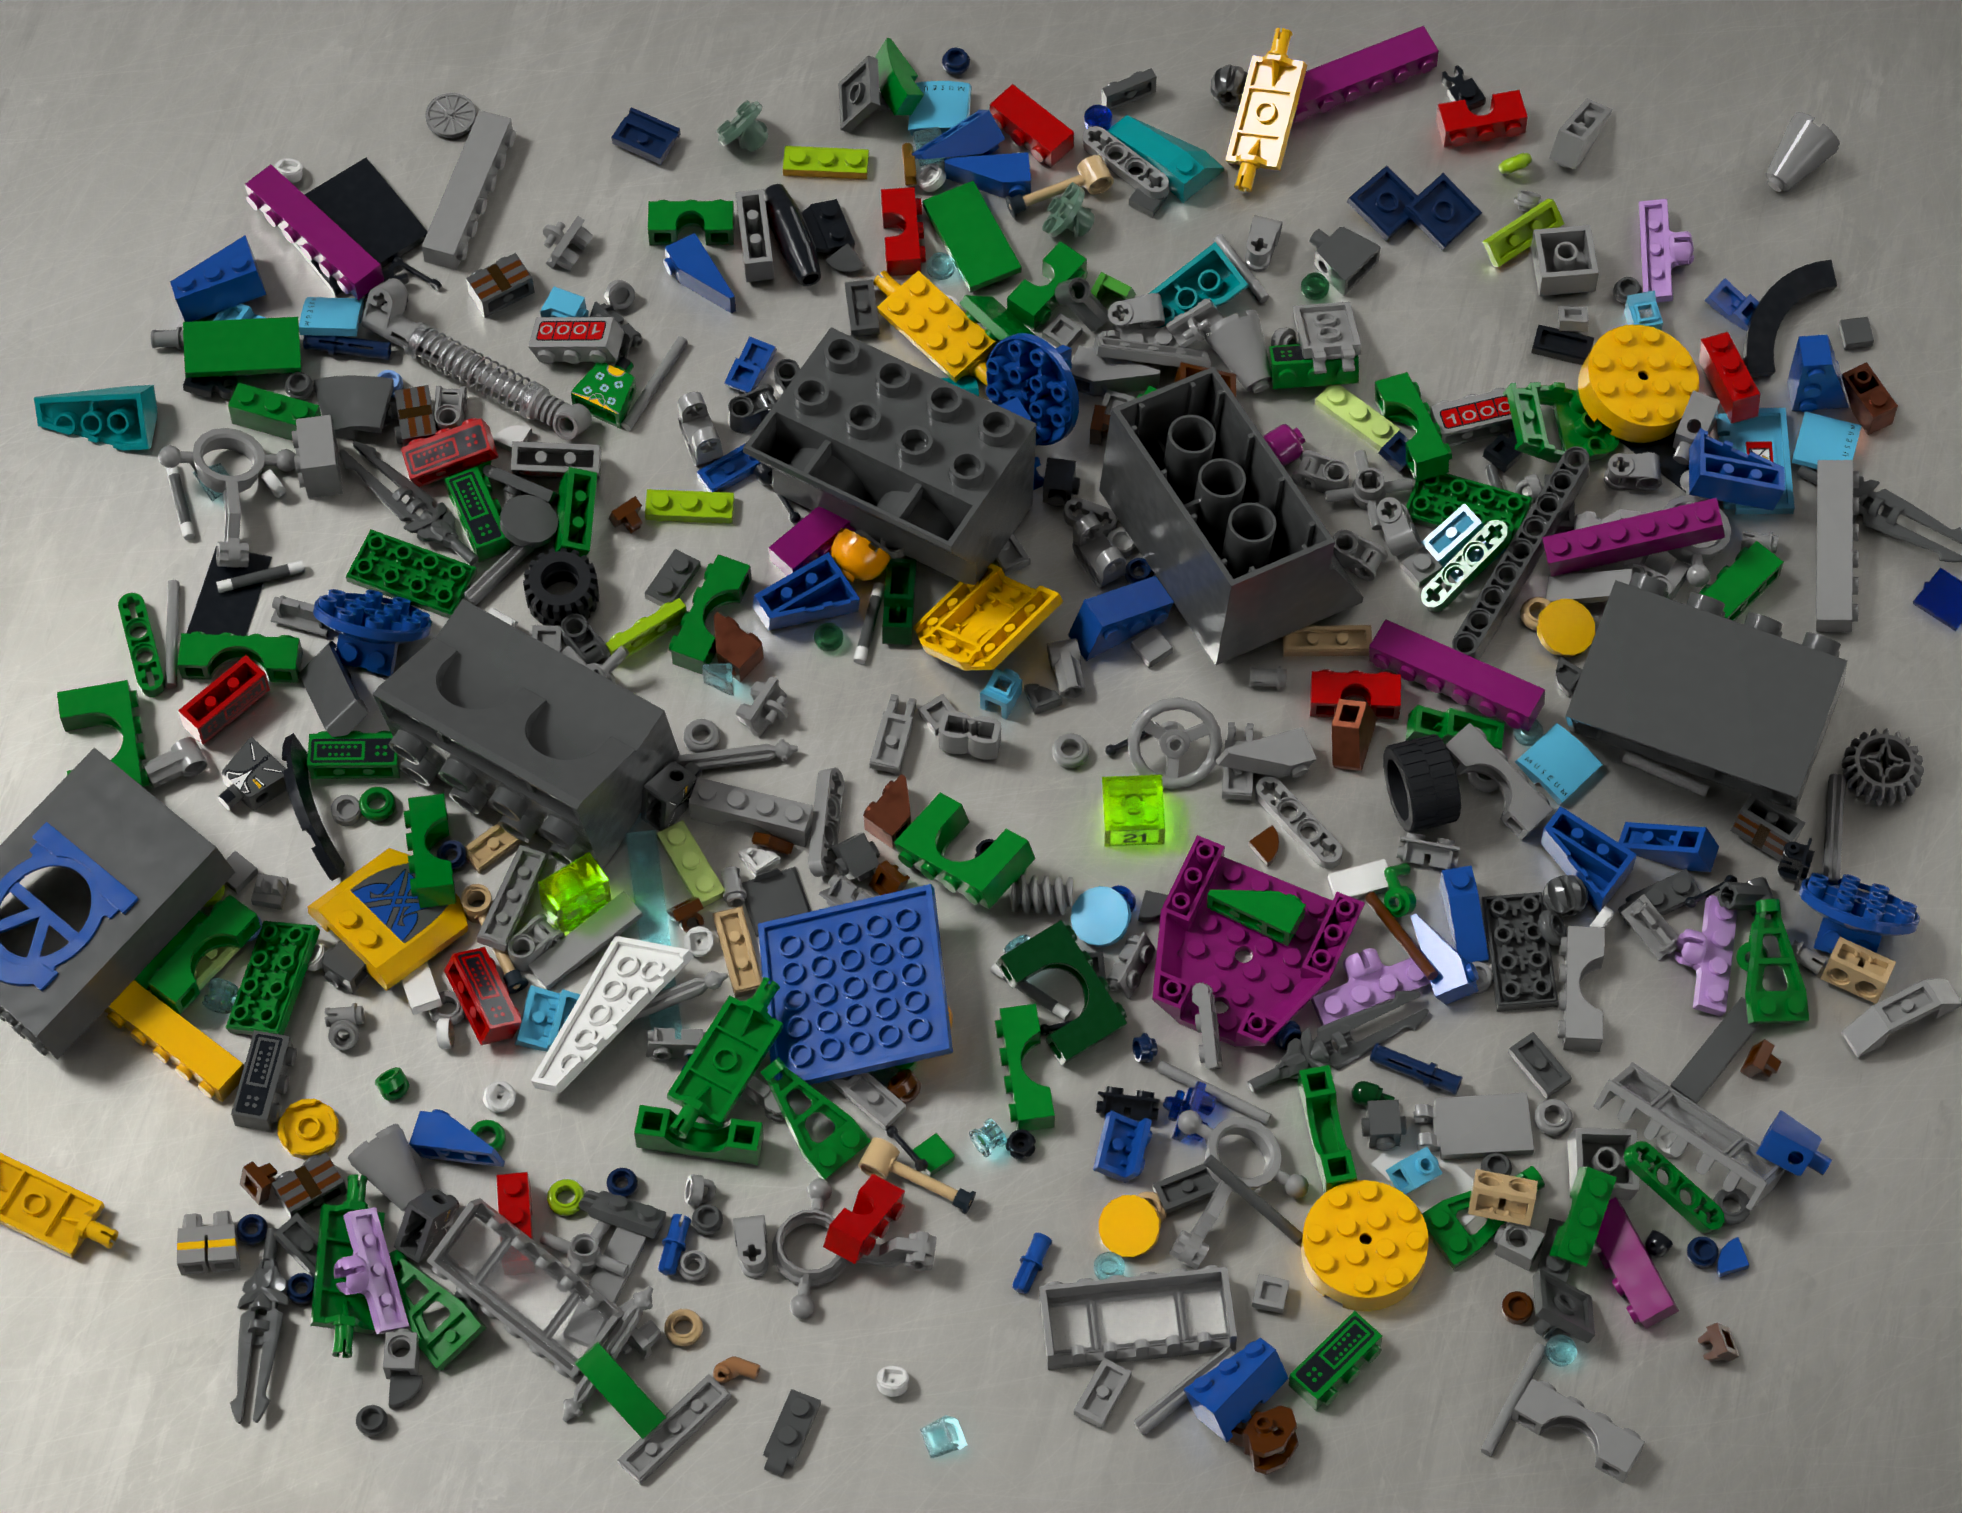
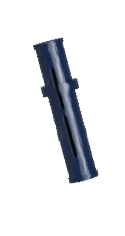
M304 335L303 339L304 349L328 351L329 355L342 353L389 360L392 348L391 342L344 336ZM351 346H359V347H366V348H373V349L371 350V349L357 348V347H351Z
M1378 1043L1375 1044L1370 1056L1371 1062L1421 1080L1423 1085L1427 1087L1433 1085L1454 1095L1457 1094L1463 1079L1462 1076H1457L1438 1068V1064L1433 1062L1430 1064L1424 1063L1381 1046Z

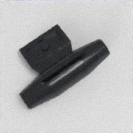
M774 184L765 189L764 195L768 221L785 262L802 286L816 284L821 279L817 252L831 255L847 243L853 249L855 247V241L837 199L810 204L807 209L801 212L784 185Z

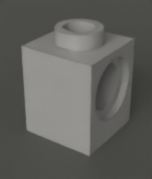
M1510 1222L1506 1227L1501 1225L1493 1241L1497 1243L1495 1255L1529 1271L1543 1246L1545 1234L1526 1225ZM1520 1239L1525 1245L1515 1247L1510 1243V1240Z
M401 1328L394 1330V1332L385 1333L383 1370L386 1379H390V1375H418L420 1348L418 1346L419 1337L417 1332ZM401 1348L410 1350L404 1357H396L394 1355Z

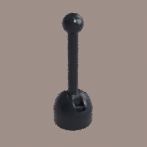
M761 463L754 469L753 473L761 484L773 487L772 468ZM777 494L790 514L789 520L792 523H798L801 519L800 514L794 512L785 497Z
M1656 1230L1651 1231L1645 1242V1248L1651 1259L1653 1257H1663L1673 1245V1242L1667 1236ZM1626 1295L1621 1296L1623 1299H1628Z

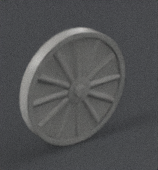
M446 93L436 97L426 109V122L429 129L436 135L444 138H456L466 134L471 130L476 119V110L472 101L466 96L457 93Z

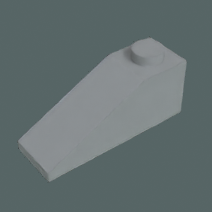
M1587 98L1559 129L1549 159L1556 161L1562 167L1575 170L1587 155L1611 115L1612 109Z
M1303 727L1228 747L1216 759L1218 766L1278 778L1289 775L1297 778L1306 774L1309 771V766L1317 758Z

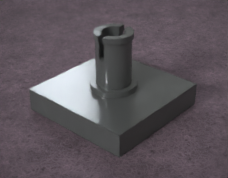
M868 55L838 83L840 130L850 133L876 109L882 112H887L890 109L882 93L879 92L878 59Z
M1539 1269L1532 1277L1535 1315L1540 1318L1533 1326L1536 1333L1548 1339L1559 1328L1589 1343L1595 1336L1592 1297Z

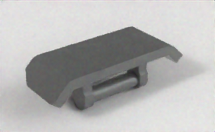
M333 641L329 642L299 672V676L325 730L332 737L348 735L368 715L369 710L363 700L359 698L348 669L343 667L335 651L337 645Z

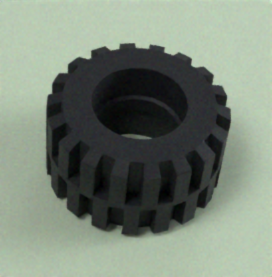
M553 548L548 550L549 554L544 555L543 552L538 554L537 561L532 559L529 563V569L525 570V580H523L526 602L534 618L538 617V621L543 625L549 622V626L561 625L563 619L571 614H580L588 620L590 618V611L595 612L597 608L596 602H599L597 574L593 563H589V558L585 555L580 557L579 551L574 549L570 553L567 548H561V551L557 552ZM566 581L576 585L574 590L564 595H554L547 592V589L557 582Z

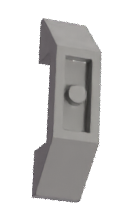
M1925 979L1870 1007L1842 1031V1035L1857 1058H1860L1883 1046L1889 1034L1931 1013L1937 1019L1961 1007L1962 1001L1947 979Z

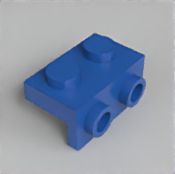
M1114 1111L1107 1113L1093 1170L1124 1183L1139 1176L1145 1167V1159L1143 1158L1145 1148L1152 1138V1131H1150L1152 1120L1144 1118L1138 1122Z

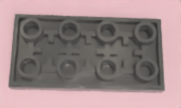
M1542 892L1482 897L1481 904L1490 968L1493 973L1492 982L1496 1010L1509 1011L1557 1007L1558 997L1550 944L1543 938L1538 925L1539 915L1545 910Z

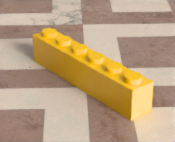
M135 980L105 1009V1012L108 1014L107 1018L116 1027L122 1028L124 1026L131 1031L130 1036L138 1044L144 1046L146 1043L153 1048V1054L163 1063L170 1061L176 1066L175 1070L181 1077L187 1081L191 1078L199 1084L198 1088L207 1097L212 1098L215 1096L223 1102L239 1085L244 1069L243 1063Z

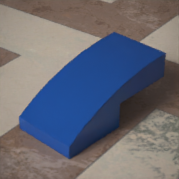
M1726 278L1704 300L1719 314L1745 331L1748 330V322L1759 303L1751 294L1745 297Z
M749 336L739 359H735L724 384L744 393L756 389L777 351L776 347Z

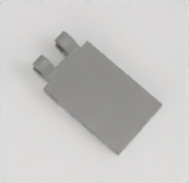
M1350 302L1293 306V316L1303 358L1313 359L1314 374L1326 373L1325 360L1338 358L1342 359L1343 372L1355 371L1354 358L1355 355H1361V342Z
M1527 1093L1435 1098L1434 1106L1428 1104L1415 1105V1111L1413 1112L1414 1123L1417 1125L1433 1123L1434 1134L1428 1132L1418 1134V1151L1425 1147H1428L1430 1152L1440 1151L1441 1160L1481 1158L1492 1153H1500L1505 1156L1533 1155L1534 1144Z

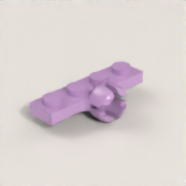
M1667 199L1639 201L1643 292L1655 290L1657 303L1673 301L1672 269L1680 265H1690L1693 262L1694 255L1692 254L1694 248L1692 235L1688 231H1670Z
M1710 895L1705 901L1702 932L1688 928L1681 933L1676 942L1678 946L1676 949L1680 950L1681 953L1675 951L1674 957L1679 964L1692 967L1696 971L1693 1009L1721 1017L1726 1013L1738 910H1729L1727 907H1721L1717 897Z
M1368 948L1360 953L1350 955L1343 961V967L1348 977L1347 983L1318 994L1311 1001L1321 1026L1393 999L1396 991H1413L1431 982L1411 958L1391 966H1385L1381 963L1377 951L1373 948Z
M376 1207L347 1212L343 1217L353 1249V1256L342 1257V1259L335 1263L334 1279L346 1277V1282L336 1283L337 1288L346 1295L361 1293L366 1297L376 1335L394 1332L396 1329H406L409 1327Z

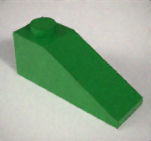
M1210 889L1207 896V908L1286 946H1289L1305 916L1306 904L1302 903L1295 895H1285L1279 891Z

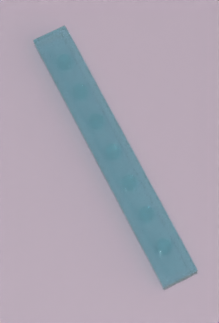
M656 829L626 833L634 901L643 914V917L637 921L639 939L641 941L671 946ZM675 977L661 991L676 986ZM679 1004L649 1015L651 1030L654 1027L675 1028V1039H681L682 1025Z

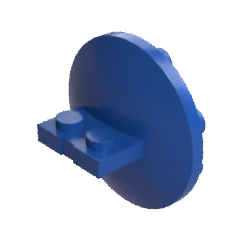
M1017 333L998 342L986 362L988 385L986 387V394L992 403L1001 405L1018 397L1032 422L1036 423L1037 445L1047 446L1061 441L1071 433L1076 425L1079 414V395L1071 372L1072 348L1065 345L1054 348L1038 336L1028 333Z
M331 589L328 591V595L320 596L314 603L313 614L315 618L339 633L336 653L341 663L352 667H362L368 669L367 671L391 676L394 673L398 645L426 638L429 636L432 627L430 615L411 606L409 599L402 597L384 598L383 593L375 590H367L365 594Z
M1811 873V876L1803 880L1799 890L1801 899L1823 916L1813 947L1815 949L1832 954L1839 937H1842L1877 953L1882 936L1907 935L1914 933L1918 928L1920 917L1916 912L1917 906L1889 894L1890 889L1884 885L1874 883L1872 886L1860 883L1861 880L1858 877L1844 874L1838 881V884H1833L1828 881L1829 878L1819 873ZM1858 888L1867 890V891H1869L1870 893H1867V892H1863V891H1861V890H1858Z

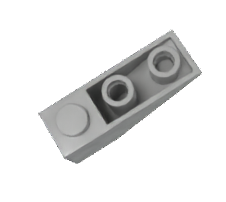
M1079 345L1072 360L1071 372L1075 379L1077 390L1091 396L1105 395L1107 389L1127 393L1144 391L1149 386L1158 389L1160 386V370L1148 364L1141 365L1128 360L1097 356L1094 347L1087 348Z

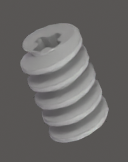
M1020 875L1018 882L1012 884V912L1016 913L1019 905L1022 904L1024 913H1029L1031 906L1034 905L1036 913L1041 914L1044 905H1046L1049 914H1053L1056 906H1058L1061 915H1065L1068 906L1072 910L1073 877H1069L1066 885H1063L1061 877L1057 876L1054 884L1051 885L1048 876H1044L1042 883L1039 884L1036 875H1033L1029 884H1027L1024 875Z

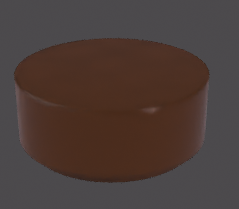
M1511 1292L1503 1299L1501 1306L1502 1315L1509 1323L1516 1325L1526 1323L1533 1313V1301L1524 1292Z

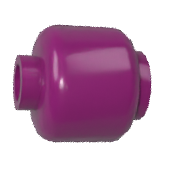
M1287 424L1278 426L1263 437L1283 467L1300 458L1303 452L1302 444L1306 442L1297 427L1292 430Z

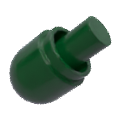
M1368 1081L1357 1082L1351 1091L1352 1099L1364 1107H1367V1101L1395 1099L1393 1096L1382 1093L1383 1088L1379 1087V1085Z

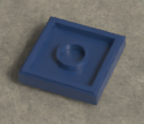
M1386 165L1348 198L1347 203L1387 241L1412 220L1403 209L1418 195Z
M1444 173L1436 178L1403 209L1441 250H1444L1482 214L1472 201Z

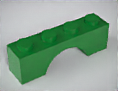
M1408 372L1375 381V402L1382 416L1389 421L1404 423L1416 432L1406 442V463L1415 481L1418 482L1449 473V460L1452 459L1451 448L1448 443H1443L1440 427L1437 422L1433 423L1428 403L1422 402L1417 382H1412Z
M719 554L713 564H708L704 574L705 581L702 588L697 587L692 599L694 604L690 612L686 611L680 625L682 628L678 636L674 635L669 645L674 665L704 676L717 652L715 637L705 627L706 621L717 608L727 604H740L752 580L750 565Z
M196 631L191 634L181 633L177 665L183 679L211 680L220 667L231 661L240 660L247 655L254 663L265 670L270 682L299 683L303 650L300 639L290 635H281L279 637H265L261 634L237 636L232 633L212 635Z
M444 793L408 798L409 810L404 811L406 829L411 828V833H406L408 851H413V855L408 856L410 874L415 873L416 877L410 879L412 897L418 896L420 908L456 904L451 861L437 858L430 853L431 848L438 841L450 836Z
M230 894L223 901L217 902L212 908L209 917L203 923L200 922L193 928L186 942L183 945H178L172 951L170 959L162 967L154 970L148 982L152 994L181 1015L200 994L195 980V971L199 961L208 952L220 947L241 949L261 928L257 914Z
M1036 1003L1000 1008V1020H994L996 1037L997 1039L1003 1038L1004 1048H999L1001 1066H1007L1008 1076H1004L1006 1094H1012L1013 1104H1008L1010 1122L1017 1123V1130L1034 1131L1055 1128V1114L1050 1087L1032 1081L1025 1074L1021 1065L1025 1055L1032 1048L1041 1044V1030Z
M1330 1065L1299 1070L1297 1086L1323 1192L1326 1193L1340 1184L1357 1181V1174L1351 1150L1348 1149L1341 1129L1336 1089Z
M646 1105L639 1106L634 1131L637 1148L753 1165L759 1164L764 1139L762 1122L731 1118L723 1123L721 1127L715 1124L695 1122L688 1136L684 1139L679 1137L681 1132L675 1135L669 1129L677 1117V1114L671 1109Z

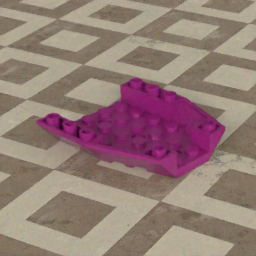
M1197 835L1161 909L1152 1000L1180 1025L1197 1031L1195 1015L1199 1014V1006L1192 1002L1193 993L1191 992L1196 983H1207L1213 988L1215 1003L1223 1002L1228 1006L1226 1012L1217 1013L1220 1041L1234 1047L1265 1046L1330 980L1365 903L1340 892H1336L1332 901L1224 857L1225 846ZM1210 889L1279 891L1285 895H1295L1302 903L1306 904L1305 916L1289 946H1286L1207 908V896ZM1246 951L1251 954L1252 959L1249 962L1242 963L1236 959L1235 955L1238 952Z

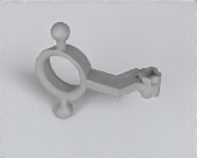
M230 428L212 429L202 434L194 443L193 452L180 451L172 445L163 447L159 452L158 458L164 467L174 468L179 463H190L197 478L204 486L215 492L223 493L225 530L224 542H217V566L231 568L248 567L249 544L239 540L241 520L239 493L252 487L265 466H277L278 469L284 472L292 471L295 468L294 456H296V453L289 449H284L277 454H264L262 446L253 436L241 430ZM212 450H234L245 455L251 461L252 467L248 472L241 475H221L211 470L205 464L203 456Z
M1689 470L1684 472L1680 478V485L1686 491V496H1679L1670 500L1663 510L1708 500L1689 495ZM1720 507L1725 538L1717 539L1715 544L1709 547L1697 548L1687 546L1667 551L1676 559L1692 565L1688 569L1686 577L1688 582L1695 587H1702L1707 584L1710 573L1703 564L1721 553L1730 541L1731 526L1728 517ZM1619 509L1600 520L1595 515V512L1585 511L1583 514H1576L1574 517V530L1647 513Z
M1187 1110L1179 1115L1177 1124L1183 1133L1188 1135L1197 1133L1205 1138V1160L1208 1156L1213 1155L1222 1163L1219 1158L1218 1145L1220 1139L1227 1135L1243 1136L1259 1147L1265 1161L1263 1174L1255 1178L1237 1176L1252 1190H1256L1275 1180L1284 1186L1286 1193L1292 1198H1301L1308 1192L1309 1184L1304 1176L1299 1174L1290 1176L1279 1169L1282 1160L1280 1145L1273 1133L1262 1123L1248 1117H1231L1221 1121L1212 1129L1202 1123V1119L1196 1111ZM1206 1167L1218 1183V1186L1191 1232L1188 1233L1182 1230L1169 1253L1195 1270L1198 1269L1209 1251L1210 1246L1203 1242L1204 1238L1220 1215L1231 1191L1235 1192L1208 1167Z
M822 1178L813 1180L807 1188L808 1195L812 1200L811 1209L802 1210L790 1215L777 1229L772 1242L773 1261L779 1272L790 1282L799 1285L798 1295L790 1302V1311L799 1319L809 1317L814 1311V1302L810 1298L811 1286H822L835 1280L845 1269L848 1261L836 1254V1257L828 1265L820 1269L806 1270L793 1264L784 1252L783 1244L786 1236L794 1228L803 1224L815 1223L828 1229L835 1219L830 1214L823 1212L824 1202L830 1198L832 1187L827 1180ZM923 1231L910 1233L909 1238L896 1237L881 1245L875 1244L872 1252L868 1256L863 1255L857 1263L894 1268L905 1262V1266L915 1271L931 1270L933 1268L937 1238Z

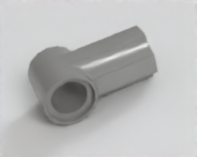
M1077 638L1047 643L1049 663L1051 669L1055 671L1060 697L1071 699L1085 693Z
M187 737L177 741L171 747V751L142 765L149 776L153 788H156L182 775L193 777L200 774L206 769L207 761L196 740L192 737Z

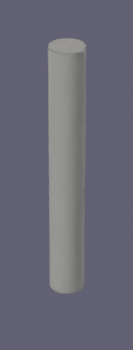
M1222 234L1217 235L1213 242L1218 244L1249 284V289L1260 303L1266 302L1270 297L1225 237Z
M1626 751L1622 762L1704 797L1707 795L1710 787L1629 751Z

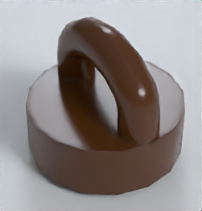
M904 1069L890 1079L887 1089L903 1103H909L920 1093L921 1083L911 1069Z

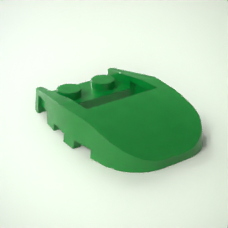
M1530 382L1526 388H1517L1516 383H1510L1503 392V396L1508 399L1517 439L1515 450L1550 463H1558L1567 449L1578 446L1588 452L1589 462H1594L1604 458L1618 446L1619 438L1610 434L1612 429L1605 426L1598 419L1594 422L1582 405L1578 388L1577 390L1568 389L1565 387V383L1554 382L1552 385ZM1540 405L1553 406L1562 450L1556 449L1555 445L1548 442Z

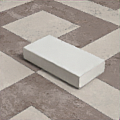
M1386 859L1328 874L1327 879L1333 896H1335L1336 892H1340L1352 898L1360 899L1366 897L1371 892L1378 894L1388 891L1389 887L1384 875V870L1388 867Z
M425 962L401 980L413 1015L442 1006L428 962Z

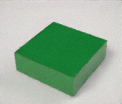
M937 1133L912 1149L920 1159L927 1161L928 1167L925 1171L930 1177L955 1160L954 1153Z

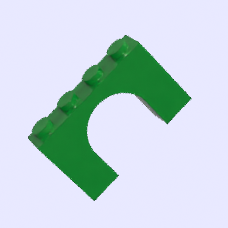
M128 680L57 692L59 714L65 732L95 726H106L117 730L123 736V742L120 750L111 761L142 787L150 786L149 776L145 768H142L141 761L147 759L144 742H139L138 734L143 733L140 716H135L134 709L139 707L137 690L131 691Z
M940 792L894 842L899 853L898 859L906 867H914L920 870L929 880H938L949 891L953 893L957 891L963 894L972 904H981L990 909L1036 859L1027 839L1006 828L985 852L974 859L957 862L944 858V853L949 844L970 822L963 805Z

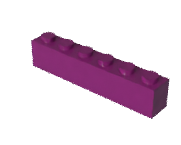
M1421 26L1306 71L1293 123L1302 122L1309 116L1319 112L1330 111L1333 107L1342 103L1353 102L1360 96L1368 93L1379 92L1391 84L1402 83L1409 77L1419 73L1430 72L1433 68L1437 67L1439 50L1426 28Z
M271 164L245 183L248 193L246 199L250 206L256 211L260 209L267 221L273 227L278 226L290 243H297L306 258L310 261L314 259L327 277L332 276L335 278L344 293H351L357 300H360L371 289L384 281L381 264Z
M1717 498L1550 535L1542 537L1550 574L1551 577L1722 539L1725 538L1718 501Z
M1385 619L1369 645V661L1379 669H1388L1401 674L1404 680L1420 683L1431 692L1447 695L1458 704H1467L1478 709L1485 716H1494L1505 721L1512 728H1521L1529 732L1545 704V689Z

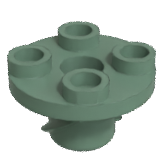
M746 100L736 110L738 115L731 122L726 120L717 129L716 132L720 135L718 141L725 146L737 138L742 149L753 152L761 148L769 135L766 125L761 121L755 120L763 106L758 101L750 103Z
M1072 182L1066 188L1061 198L1055 197L1050 202L1047 208L1050 215L1042 226L1044 232L1055 237L1067 228L1074 233L1075 237H1081L1090 231L1094 224L1095 216L1091 213L1092 209L1081 206L1085 196L1084 189Z

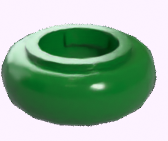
M372 787L366 790L359 800L361 814L366 819L374 822L388 819L396 807V800L392 792L383 787ZM375 799H382L386 802L380 809H371L369 807V804Z
M482 1120L470 1129L478 1137L485 1132L494 1133L496 1138L489 1145L497 1153L505 1145L506 1133L498 1122Z

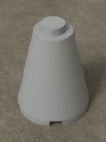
M1797 112L1791 118L1766 172L1767 183L1775 191H1789L1840 148L1838 147L1840 141L1832 130L1825 124H1822L1820 127L1814 124L1815 118L1809 114Z
M1251 309L1245 310L1247 316L1239 317L1238 313H1235L1220 320L1209 328L1212 334L1205 333L1208 344L1230 371L1236 374V378L1247 391L1259 393L1270 386L1269 382L1272 380V374L1259 316L1256 310Z
M393 1124L376 1133L377 1137L369 1143L367 1140L348 1156V1159L359 1173L366 1176L368 1181L401 1211H405L407 1204L425 1193L427 1189L403 1129L398 1124Z

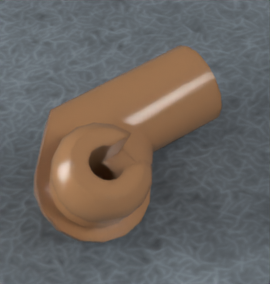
M732 1356L715 1366L713 1377L720 1383L729 1382L740 1375L756 1380L761 1365Z

